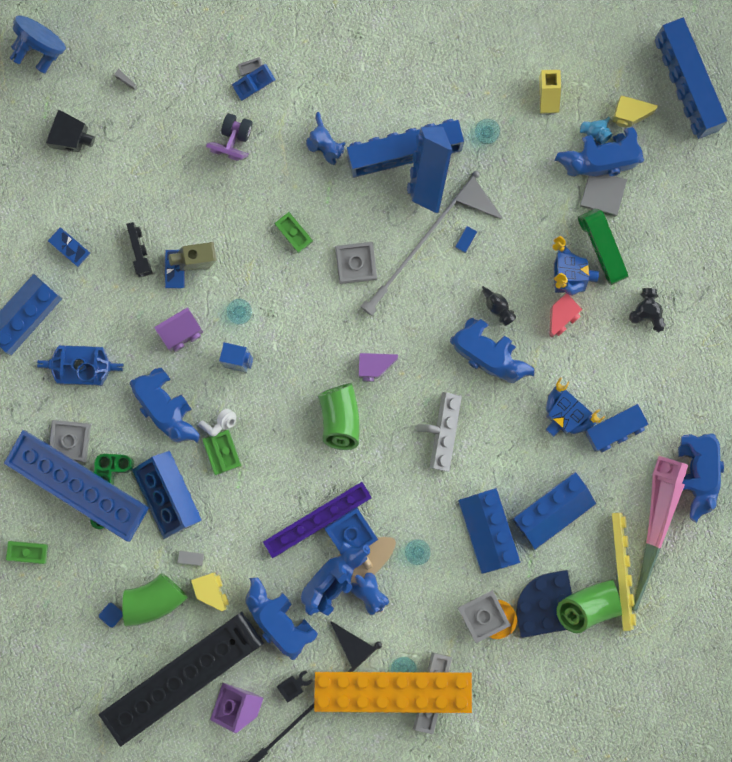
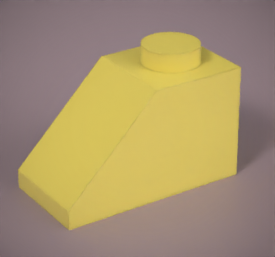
M621 95L617 102L612 122H615L620 127H631L654 114L658 105Z

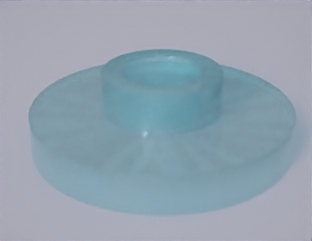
M483 119L476 125L475 136L481 143L492 144L499 138L500 127L496 121Z
M244 299L231 301L227 307L229 320L235 324L248 322L252 316L251 305Z
M415 539L407 544L405 556L411 564L422 565L430 558L431 550L425 541Z
M399 657L392 663L391 672H417V668L412 659Z

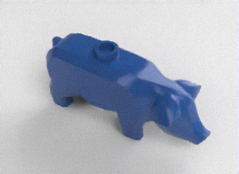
M633 127L624 129L625 135L621 133L612 136L615 142L602 145L596 143L591 135L582 137L584 142L582 152H558L554 161L560 162L566 168L567 175L601 176L606 174L616 176L621 171L633 169L639 163H643L644 158L642 149L637 142V132Z
M469 319L465 323V328L450 338V343L454 345V349L461 356L469 360L468 364L474 369L479 367L489 375L501 378L509 383H515L526 376L534 377V368L523 361L512 359L511 353L516 347L512 344L511 339L503 336L495 343L490 338L481 336L484 329L489 326L482 319Z
M155 368L149 376H139L130 381L133 394L142 405L140 411L145 418L150 417L154 424L174 442L181 443L182 441L193 440L198 443L200 434L189 423L183 421L184 415L192 410L181 394L171 399L161 389L167 381L171 380L162 368Z
M713 433L703 434L700 437L692 434L683 435L678 447V457H692L690 474L685 475L682 484H685L683 490H690L694 495L690 506V519L695 523L698 522L702 515L716 508L721 487V473L724 472V462L720 459V443Z
M343 542L340 549L341 555L328 560L314 575L301 594V603L305 605V611L308 615L312 616L313 613L321 612L329 616L334 610V607L331 606L332 600L336 599L342 591L349 593L352 589L351 579L353 571L367 560V556L370 553L368 545L355 547Z
M258 577L249 578L250 589L246 595L245 602L255 622L264 631L263 638L269 644L273 642L284 655L288 656L291 660H295L302 652L303 647L316 639L318 633L305 619L302 620L301 624L294 627L292 620L285 614L292 605L289 599L283 593L278 598L268 599L266 589Z

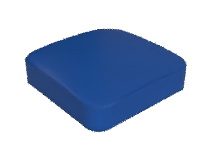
M112 602L108 603L99 614V618L110 628L115 627L123 617V611Z

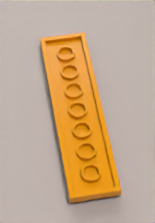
M315 672L314 712L472 713V673Z

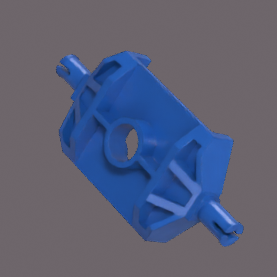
M59 345L52 359H49V361H37V368L51 369L57 384L102 386L109 372H123L124 369L120 368L124 367L123 363H112L109 361L103 347ZM77 360H83L84 363H90L95 367L96 376L92 381H82L93 377L94 369L91 365H84L83 369L79 370V376L82 380L77 377V370L74 367Z

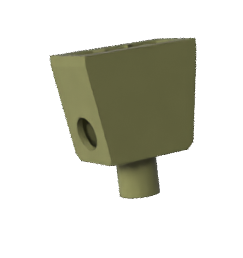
M214 242L183 246L178 253L169 254L170 265H179L181 271L209 269L217 261Z

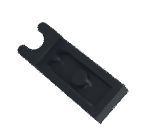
M134 222L127 223L126 226L136 261H133L136 275L138 277L151 275L153 271L148 258H145L148 255L145 244L141 245L140 238L143 237L140 226L136 227Z

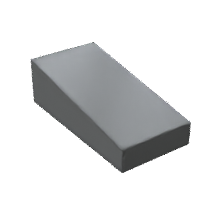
M258 57L238 64L241 76L250 74L262 66L263 63L261 58Z
M118 68L114 74L115 77L136 90V84Z
M179 551L178 563L202 566L204 554Z

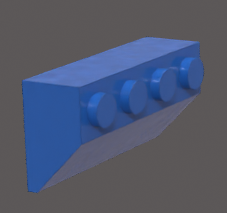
M421 127L420 134L416 136L417 149L413 152L414 165L410 168L411 180L407 184V193L410 194L414 203L434 213H439L452 147L444 127Z
M35 274L27 280L0 310V348L11 356L62 300L58 294Z
M170 450L153 456L132 469L163 539L202 521Z
M574 472L514 516L512 520L535 550L596 505V502L587 486L578 474Z
M497 488L458 500L481 574L521 563Z

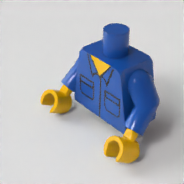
M562 236L553 240L555 242L552 246L553 250H559L554 262L555 293H567L573 296L584 292L588 282H598L599 271L589 270L587 259L572 253L565 246L566 241Z
M562 377L558 379L556 386L548 395L546 404L548 414L546 417L552 422L545 430L553 437L560 430L565 434L569 432L571 434L585 432L605 418V416L602 418L597 417L596 414L600 409L592 413L566 390L569 381L566 385L560 384Z

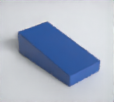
M467 226L455 248L466 253L477 231Z

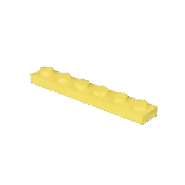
M612 513L623 631H631L634 629L633 626H636V615L632 614V606H634V596L630 594L632 576L628 575V567H630L631 563L630 556L626 555V547H629L628 536L624 535L627 521L622 513Z

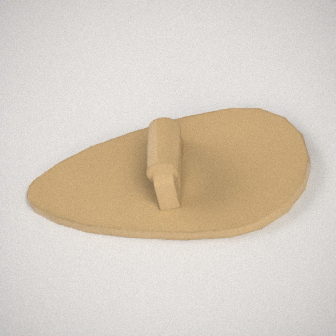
M378 537V540L369 546L370 553L367 556V560L361 566L354 569L351 584L356 583V575H360L363 578L366 573H373L375 575L383 567L394 551L396 545L394 538Z

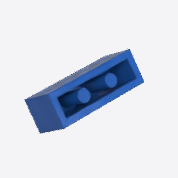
M224 342L219 362L224 368L247 373L248 368L251 369L253 357L247 347Z
M636 404L585 431V434L594 451L600 450L602 453L612 448L610 444L617 441L620 444L628 440L627 435L633 432L637 435L645 431L644 427L649 424L641 408Z

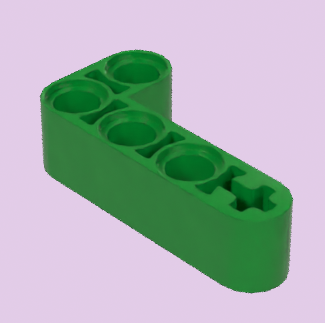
M595 208L578 216V222L582 230L588 233L609 285L628 278L627 269L602 210Z
M100 454L96 457L94 463V473L101 478L106 477L112 485H114L115 472L128 473L134 468L133 459L130 456L121 454ZM107 457L109 459V465L108 467L103 468L101 466V460ZM126 458L129 461V465L126 469H122L120 461ZM90 519L91 525L95 529H106Z

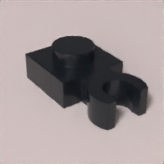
M307 670L302 671L298 679H295L292 675L276 686L287 703L304 692L301 686H308L313 682V679L309 681L303 680V675L307 673Z

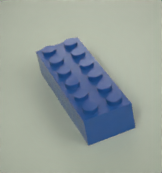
M684 17L662 25L655 37V44L663 54L662 61L665 66H668L670 80L676 85L677 97L684 104L683 110L685 116L689 117L693 134L697 135V138L700 139L720 131L727 123V118Z
M447 119L442 122L443 124L435 125L431 123L424 126L444 127L452 147V153L462 151L464 138L459 120ZM411 128L402 134L397 132L391 133L382 139L374 137L365 143H351L347 147V158L352 177L355 178L414 163L413 152L417 149L416 136L420 134V129Z

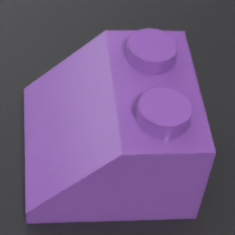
M188 307L154 327L168 350H174L175 352L184 348L186 342H194L201 337L200 334L203 333Z

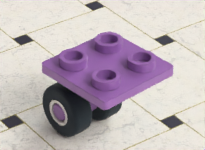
M228 113L224 118L221 128V134L230 137L227 145L209 142L206 147L211 148L210 152L218 155L226 153L229 154L228 158L239 161V159L242 160L248 157L249 153L234 148L236 137L239 141L246 142L250 136L253 122L246 118L241 123L236 122V115Z

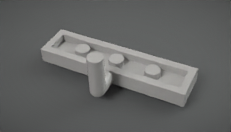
M442 392L437 426L418 424L416 426L418 432L435 433L429 468L447 472L450 470L462 396Z
M432 652L427 672H449L452 657ZM417 713L413 729L433 734L438 713Z

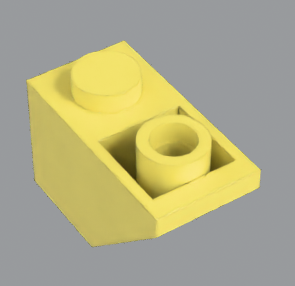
M541 70L539 75L540 113H559L561 96L560 70Z
M214 572L191 580L198 600L220 611L227 610L226 605H229L226 594L221 592L220 587L223 584L220 575L216 576Z

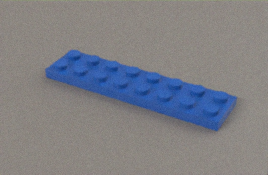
M22 430L4 462L8 467L127 542L131 541L149 509L148 506L26 430Z

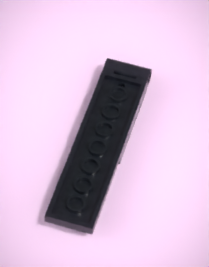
M241 611L98 715L121 747L255 651L264 642ZM231 639L235 640V644H231Z

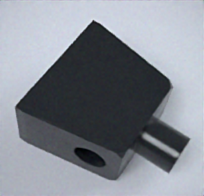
M58 110L46 144L52 149L80 152L82 145L93 146L95 136L87 134L88 127L85 123Z

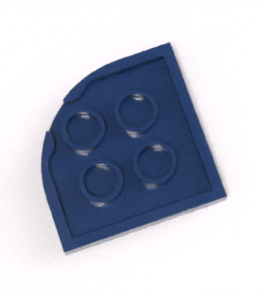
M568 570L542 574L532 579L519 595L516 606L520 638L567 630L558 619L557 606L559 602L572 594Z

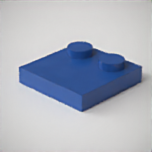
M357 507L324 528L339 552L343 542L351 546L363 547L364 545L370 546L378 540Z

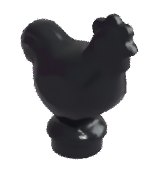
M482 286L483 294L486 297V306L491 313L500 317L499 322L504 326L513 322L516 319V315L513 310H509L507 300L501 294L494 293L487 287Z
M642 288L640 295L643 301L637 305L635 311L630 313L629 320L634 324L640 323L643 320L650 321L654 326V331L657 333L664 331L666 324L664 323V318H662L663 309L655 301L658 297L657 289Z

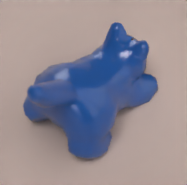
M317 112L315 117L317 127H315L314 131L310 132L306 145L313 153L321 151L326 161L331 165H335L336 159L343 156L346 143H336L331 138L329 131L323 125L320 112Z
M366 573L364 578L356 575V583L351 584L352 594L363 600L366 610L370 615H374L376 612H383L385 605L389 604V600L378 589L375 575L373 573Z

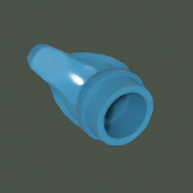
M607 117L605 120L583 122L580 126V133H585L587 136L591 135L597 142L604 144L613 135L610 128H607L611 118Z

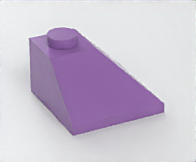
M222 683L210 720L237 733L258 716L263 697L227 683Z

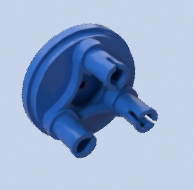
M19 15L15 17L12 28L18 37L11 45L14 52L10 59L17 64H21L28 51L37 50L44 55L36 65V69L46 74L52 62L56 61L59 55L64 53L66 49L65 44L55 33L39 22Z

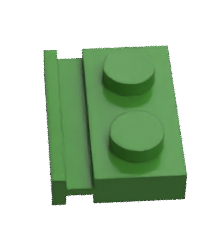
M229 429L218 433L214 437L210 436L202 439L215 475L242 466Z

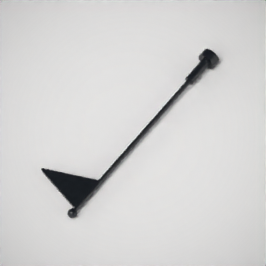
M330 622L352 667L347 672H353L372 653L382 648L380 641H377L373 647L334 622ZM314 703L266 748L263 747L248 762H259L268 754V750L314 708Z

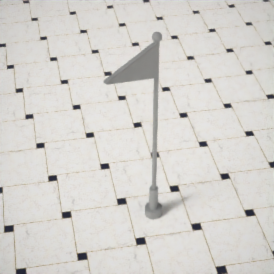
M478 171L472 173L469 181L388 282L380 287L369 302L364 301L360 306L367 314L373 316L377 311L375 306L388 291L389 285L456 202L496 218H503L475 178L480 176Z

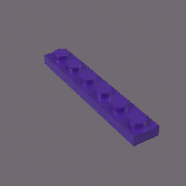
M360 482L266 539L263 543L271 557L274 558L342 517L355 507L372 499L363 482Z

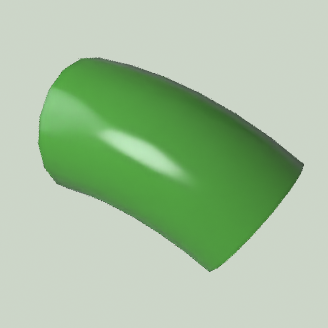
M352 383L343 384L318 394L323 416V442L337 450L357 448L359 445L360 422Z
M160 573L145 585L124 590L122 601L125 627L138 626L158 620L178 608L188 596L169 577Z
M614 580L591 585L559 602L557 616L563 627L573 633H582L598 623L622 616L621 603Z

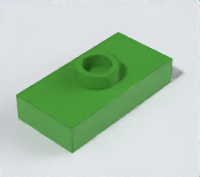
M290 212L274 223L298 254L313 242Z
M8 541L6 560L46 564L48 544Z

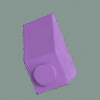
M360 353L359 378H363L365 382H374V379H378L398 360V354Z

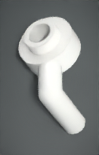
M224 409L218 415L217 424L214 427H211L203 420L199 422L198 426L214 437L222 429L233 427L237 417L230 409Z

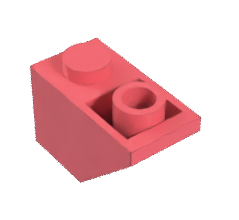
M567 293L550 308L549 335L551 337L555 334L560 336L566 330L565 325L571 322L573 324L581 317L579 313L582 309Z

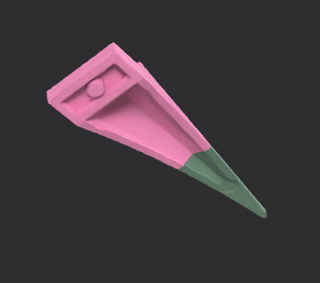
M662 456L658 457L653 471L647 541L634 598V606H632L634 611H637L685 486L682 482L688 465Z

